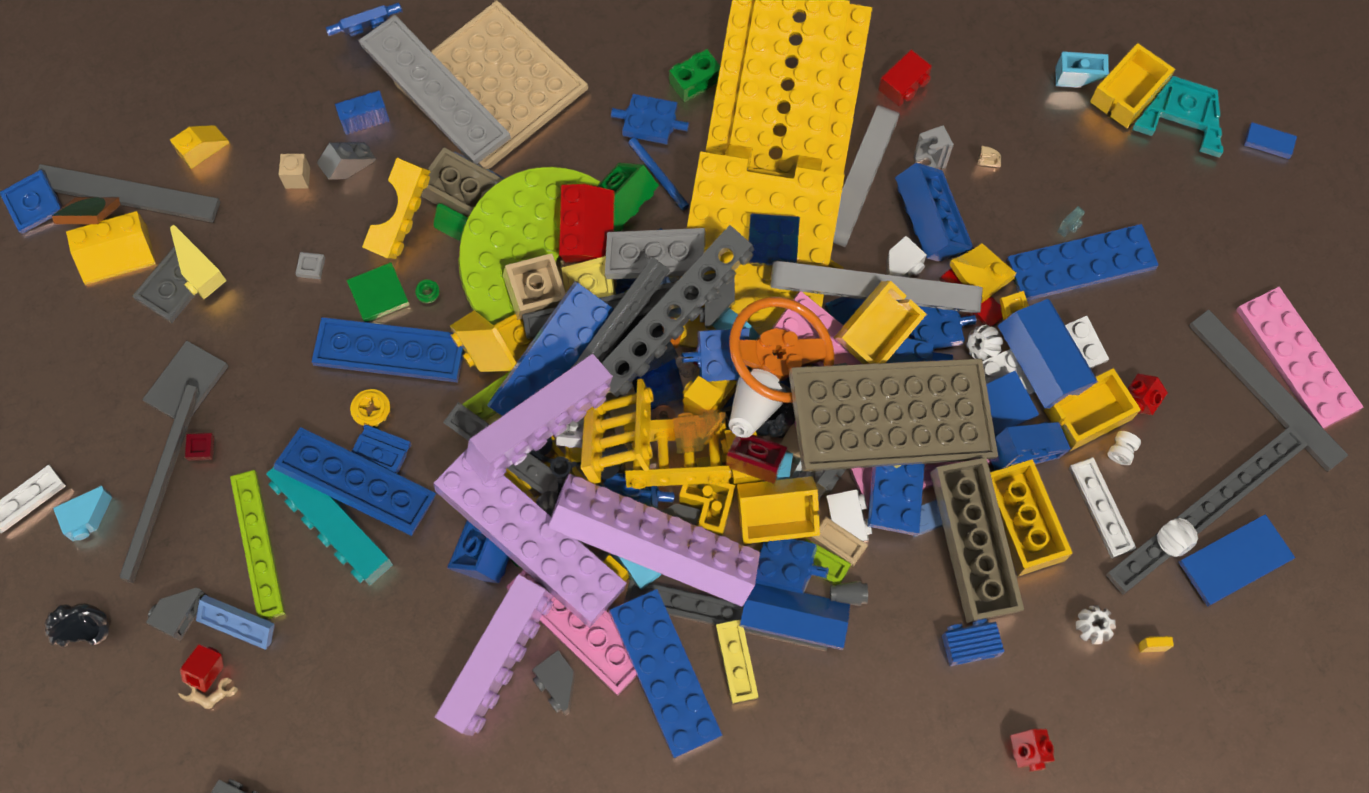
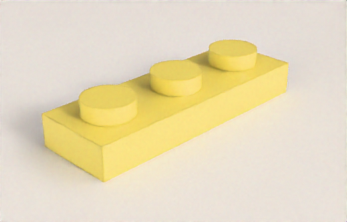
M741 620L716 624L732 704L759 698L745 631L743 627H740Z

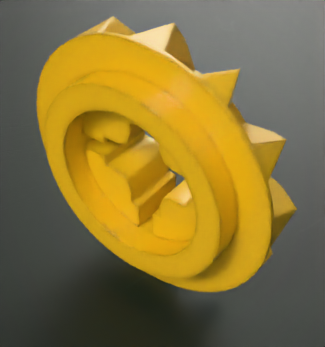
M368 389L358 393L352 400L350 407L353 419L357 424L363 426L378 427L381 422L386 421L388 414L391 412L387 396L375 389ZM372 402H374L375 408L379 410L372 411L370 416H368L367 410L363 408L370 407Z

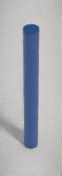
M635 137L630 139L628 144L681 210L688 209L690 204Z

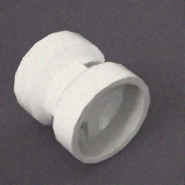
M1119 431L1114 439L1115 445L1110 447L1107 454L1111 460L1118 464L1130 465L1134 459L1133 453L1138 450L1141 440L1130 432Z

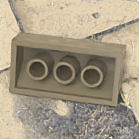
M444 147L428 168L430 170V181L426 189H423L421 195L437 205L442 203L469 217L478 201L486 192L504 179Z

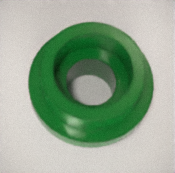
M426 279L419 282L415 293L419 301L431 303L439 297L440 289L436 282ZM426 290L432 291V293L428 295L424 294Z

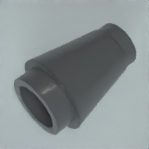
M861 580L830 585V601L856 606L867 604L868 585L867 583H861Z

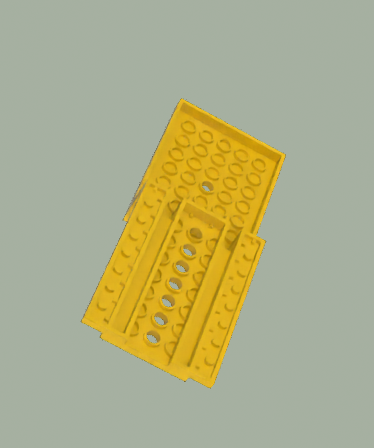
M732 0L706 151L700 152L687 229L705 228L706 251L724 230L731 225L753 245L754 250L752 253H759L762 256L763 261L760 265L753 266L748 262L744 266L741 264L735 270V304L730 309L738 315L746 306L759 299L783 297L793 300L799 292L770 287L772 262L780 261L829 267L872 7L849 4L850 1ZM795 13H804L806 20L802 23L795 22L793 19ZM792 35H799L802 38V43L794 46L789 42V38ZM790 57L796 58L798 60L797 67L788 68L785 65L786 59ZM785 80H791L795 86L791 91H785L782 89L781 83ZM785 102L789 104L790 111L786 114L778 112L777 106L780 103ZM782 125L786 128L787 132L784 136L778 137L773 133L774 127ZM779 148L783 155L780 159H772L769 156L770 150ZM730 252L723 253L720 261L723 263L730 262L733 259V254ZM707 271L704 275H708V274H712V273H716V272H714V271ZM803 292L822 308L823 294ZM769 307L761 309L751 315L747 322L761 335L763 332L772 329L786 308ZM699 315L694 321L689 320L683 326L685 330L681 334L678 346L697 349L698 331L716 329L714 327L706 329L705 322H700Z

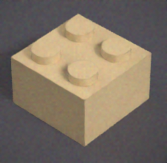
M553 254L505 265L503 278L517 320L523 319V314L557 307L566 294Z

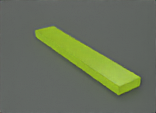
M256 470L230 476L257 617L267 620L285 615L258 474Z

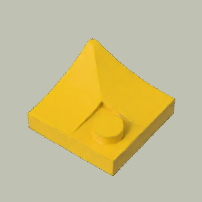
M983 243L966 254L950 261V267L962 284L983 288L981 303L1011 282L1016 276V272Z

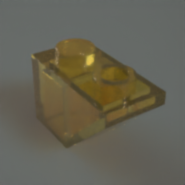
M718 410L704 411L703 415L693 416V413H682L678 415V418H673L677 454L703 451L723 426L725 412L719 413Z

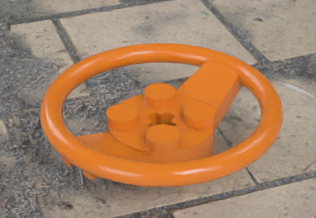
M783 297L762 298L746 306L733 323L729 340L731 360L744 382L755 392L770 400L793 403L792 392H780L763 385L750 373L746 366L752 367V369L766 370L775 375L779 382L785 381L789 377V370L791 368L803 367L823 360V366H834V347L827 328L813 311L799 302ZM769 307H781L792 310L807 319L817 331L820 339H798V336L793 331L777 328L763 332L756 340H740V335L745 322L755 312Z

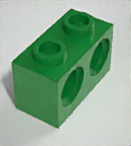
M706 49L701 53H695L687 61L674 65L669 70V83L683 102H686L718 84L721 66L709 50Z

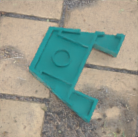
M1173 76L1152 104L1148 106L1143 115L1135 122L1132 129L1153 136L1159 117L1205 131L1200 152L1220 158L1223 153V146H1221L1222 129L1219 127L1220 108L1218 90Z

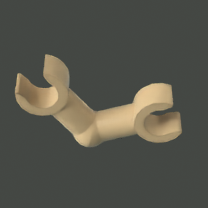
M224 678L220 681L218 689L209 696L199 692L197 688L190 685L188 686L192 688V693L189 696L178 694L185 701H194L206 709H211L225 696L231 697L235 695L238 688L233 687L229 691H225V686L231 682V679Z

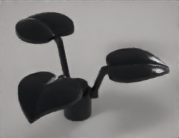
M551 437L547 439V443L537 451L533 449L529 452L539 461L543 459L550 463V470L558 479V493L547 491L536 501V504L550 516H552L558 496L562 490L563 480L567 479L568 474H572V468L581 467V462H570L562 456L554 459L547 457L546 455L552 450L553 446ZM624 444L605 448V451L602 452V457L628 451V448ZM623 463L605 467L601 471V480L614 477Z

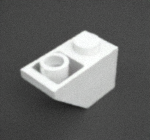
M905 236L889 250L886 260V275L910 277L913 274L915 276L918 275L925 267L926 254Z
M856 489L828 495L827 500L832 521L860 540H869L868 535L872 534V528L867 527L868 519L865 520L863 509H867L864 494L859 495V491Z

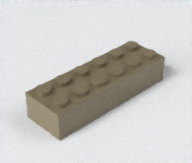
M981 458L936 467L930 474L966 623L1023 611L1024 606L987 459Z

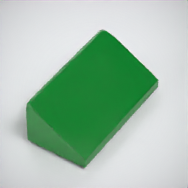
M438 203L434 218V228L460 241L468 217L442 203Z

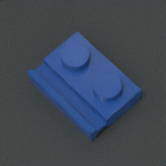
M364 425V430L359 435L351 452L398 474L407 456L406 453L412 446L411 442Z

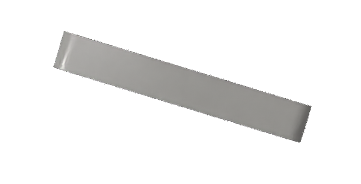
M878 105L842 189L833 240L834 244L846 247L898 121L900 113Z

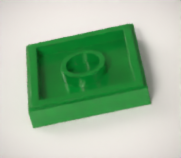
M391 262L346 280L362 319L366 323L410 305Z

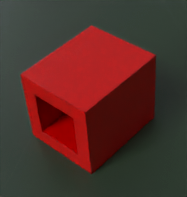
M198 644L180 668L182 681L206 693L224 668L222 654L213 647L207 648Z

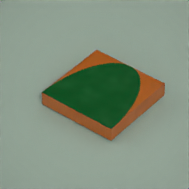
M75 197L53 214L52 218L54 224H99L121 204L119 197Z

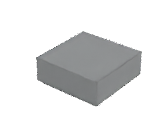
M300 252L295 272L296 276L321 279L325 262L324 254Z

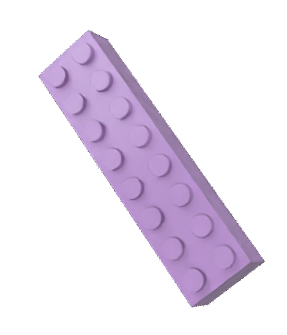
M466 449L434 482L435 492L590 628L624 591L626 582L577 539L548 528L551 516L504 475L497 480L492 478L484 483L466 461Z
M568 474L558 496L548 528L739 606L744 605L755 586L759 551L734 542L727 537L712 533L703 527L683 521L678 517L661 512L654 507L639 503L630 497H625L605 487H600L581 477Z

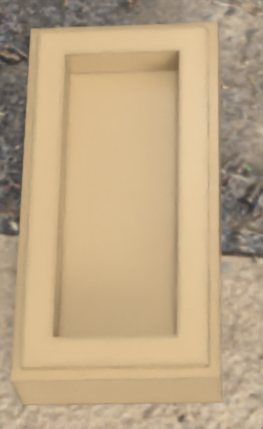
M825 517L820 524V536L811 537L812 540L831 553L851 563L852 567H854L868 546L828 517Z

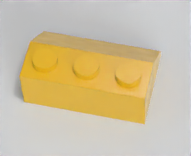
M138 211L107 219L99 224H90L66 231L70 252L85 285L156 265L147 224Z

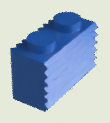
M380 90L335 103L339 119L347 135L349 133L353 134L354 131H362L367 129V127H375L376 124L380 125L390 121Z
M982 619L973 622L971 627L963 628L962 624L947 627L948 631L944 632L942 639L949 666L1000 657L1004 653V648L997 623H988V619Z

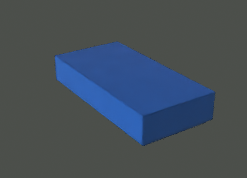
M1251 123L1244 145L1290 159L1297 136Z

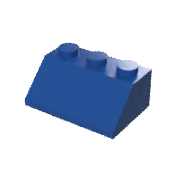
M467 520L447 568L484 582L500 583L510 557Z

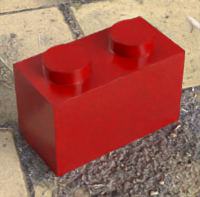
M910 50L881 77L878 90L897 106H900L904 101H910L920 86L923 88L929 82L932 66L914 51Z

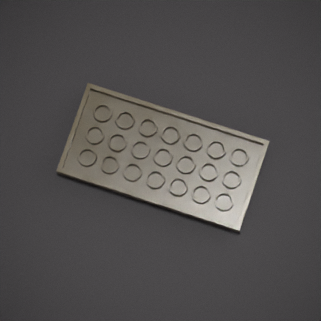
M982 359L798 367L789 370L802 472L971 461L981 458L995 459L998 457Z

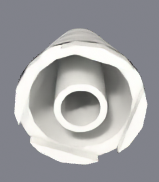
M753 369L750 372L763 385L776 391L786 392L785 387L782 389L778 383L779 379L772 373L761 369ZM740 376L737 381L729 421L730 430L738 437H750L783 402L770 400L758 394Z

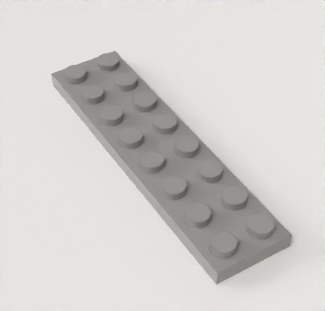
M396 15L359 40L362 48L471 162L478 164L511 139L510 133Z

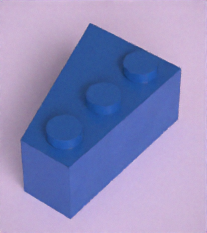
M1042 422L1034 425L1006 427L1002 432L995 435L998 457L990 459L994 470L997 471L1033 459L1035 464L1059 459L1071 448L1059 422Z

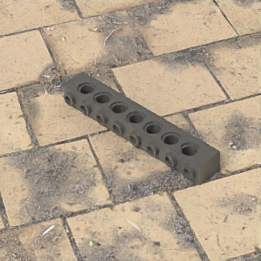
M731 225L724 230L602 362V365L613 376L609 385V391L613 395L619 397L620 394L623 396L627 394L633 387L631 382L637 376L642 377L649 370V363L655 357L658 359L665 353L668 348L666 346L672 338L676 340L684 332L683 326L689 320L694 321L702 312L700 308L706 301L709 303L713 301L719 293L717 289L723 283L728 284L735 277V270L741 264L743 266L746 265L753 257V245ZM725 252L733 254V259L728 263L720 261L721 255ZM707 271L716 272V277L713 281L707 282L703 280V276ZM691 289L699 291V295L695 300L686 299V294ZM678 307L682 310L679 318H669L671 309ZM657 326H663L664 334L659 338H654L652 336L653 329ZM641 344L646 345L647 352L645 355L636 356V347ZM622 363H629V372L625 375H619L618 367Z

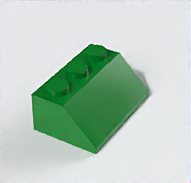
M618 163L597 186L614 190L615 192L614 232H620L624 228V224L628 219L638 213L639 207L654 195V191L659 186L647 168L642 164Z

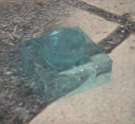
M1079 206L1075 208L1062 221L1057 232L1064 238L1070 232L1075 233L1083 224L1081 219L1085 211Z

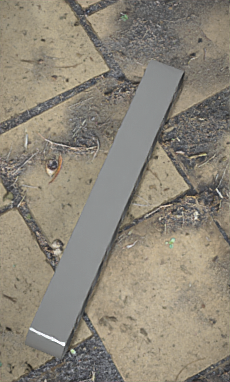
M780 261L772 262L770 287L775 289L866 300L881 281H892L907 295L905 299H911L917 306L971 313L981 312L983 288L979 286Z

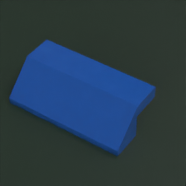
M1050 299L1018 310L998 325L1044 408L1050 409L1068 395H1080L1098 382Z
M755 583L754 588L744 603L740 627L843 650L849 623L850 604L830 601V598L808 593L801 594Z

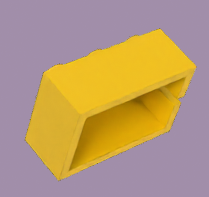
M1137 43L1099 84L1090 102L1106 114L1110 111L1112 113L1110 117L1128 128L1166 86L1175 69Z
M881 281L833 338L862 364L886 363L927 314L911 299H905L907 295L892 281Z
M1114 368L1097 376L1098 382L1080 395H1068L1050 409L1044 408V412L1051 423H1060L1071 448L1069 452L1133 420L1141 410Z
M813 476L776 480L775 484L767 481L737 484L739 524L743 544L820 536L818 489Z

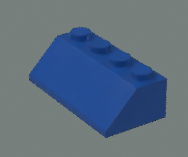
M916 162L895 177L898 184L897 190L903 197L906 205L905 210L911 217L914 233L918 236L922 245L921 250L926 254L927 259L944 261L962 256L974 249L943 170Z

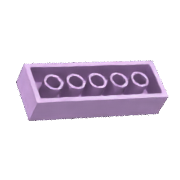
M591 354L469 439L466 461L484 483L492 478L493 480L499 479L510 465L514 464L516 466L520 464L531 450L537 451L541 449L552 435L555 437L559 436L566 430V425L572 421L575 423L580 421L590 408L594 407L596 409L601 406L606 400L605 396L610 390L609 385L613 376L594 354Z
M519 574L517 575L435 718L462 734L473 736L475 732L479 733L486 722V719L483 717L488 709H493L498 702L500 695L497 693L502 684L505 686L508 684L513 675V671H511L516 661L520 662L526 653L527 648L524 646L528 639H533L540 628L538 624L542 615L546 616L552 608L553 601L551 599L553 596L546 589Z

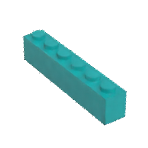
M274 467L266 473L271 480L268 485L277 495L282 492L287 497L284 502L293 512L299 510L304 515L301 518L303 523L310 530L315 527L320 532L317 536L318 539L326 547L332 545L337 550L333 555L343 565L348 562L352 566L353 570L350 573L360 583L365 580L371 586L393 566L389 558L330 496L275 470Z

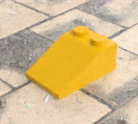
M475 310L450 325L453 334L450 336L458 348L462 346L465 354L462 356L469 367L474 366L480 372L511 371L516 365L515 359L497 328Z

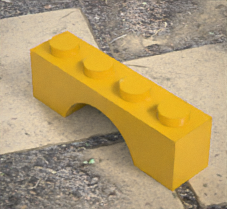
M396 158L388 179L394 186L398 196L396 212L387 222L370 226L362 246L363 248L390 259H396L402 253L404 248L403 240L412 228L413 222L411 220L414 212L420 207L422 191L429 184L430 170Z

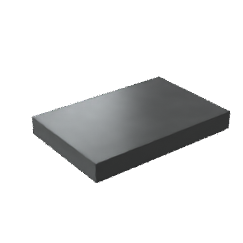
M175 246L132 295L136 301L170 323L174 322L195 296L184 285L187 281L181 274Z
M186 341L142 400L175 419L186 386H195L200 394L193 411L194 414L228 368V365Z

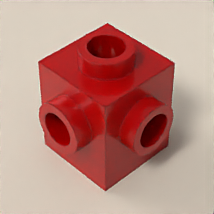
M1139 373L1127 388L1141 409L1138 414L1153 415L1168 394L1158 377Z
M1032 729L1010 735L1013 745V756L1018 768L1029 767L1030 772L1046 769V763L1055 761L1053 755L1054 747L1049 739L1047 729Z

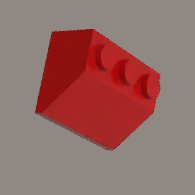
M588 184L561 185L559 256L565 263H581L606 256L607 232H614V190Z

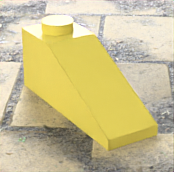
M173 225L170 229L181 274L187 281L184 285L193 295L198 293L205 299L225 283L226 279L220 270Z

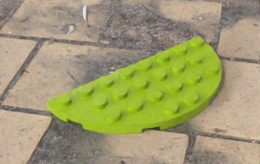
M540 167L511 175L486 192L470 213L464 226L458 258L462 286L473 310L493 325L515 314L503 278L505 265L548 254H553L556 262L560 248L561 185L588 184L597 187L600 183L599 180L566 168Z

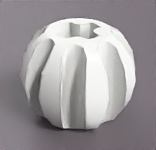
M982 325L970 331L966 347L970 350L969 353L974 359H982L984 361L1001 353L1003 338L1000 337V332L996 328Z
M1177 518L1169 521L1159 530L1157 539L1163 551L1168 555L1177 557L1187 553L1196 545L1198 535L1190 522Z
M1089 606L1088 610L1086 608L1082 609L1078 614L1080 620L1076 621V630L1083 632L1080 637L1084 641L1090 638L1092 644H1102L1103 640L1109 641L1114 634L1112 629L1116 628L1115 620L1109 618L1111 612L1106 608L1101 611L1099 606Z

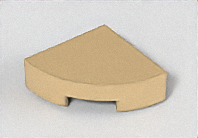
M982 146L978 155L977 165L1001 167V155L993 148Z

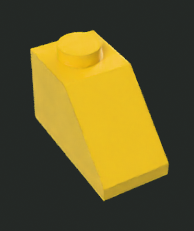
M215 125L191 126L170 139L175 150L190 169H193L229 144V141Z

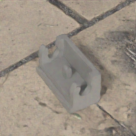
M944 125L920 133L913 156L915 162L929 160L931 164L926 166L936 169L940 167L941 169L946 168L954 144Z

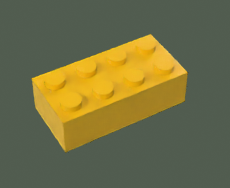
M1033 459L990 472L1012 562L1017 575L1021 576L1066 561L1072 555V550Z

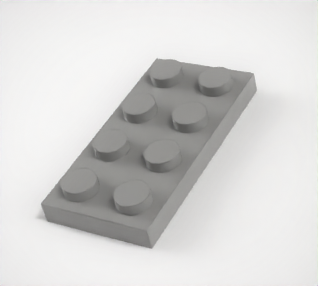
M705 228L607 232L606 279L638 278L652 257L670 270L666 277L683 276L705 252Z

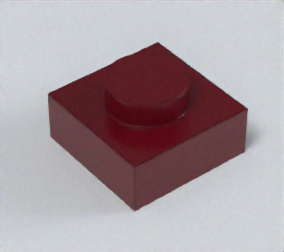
M212 433L186 435L185 458L187 461L213 460L214 435Z

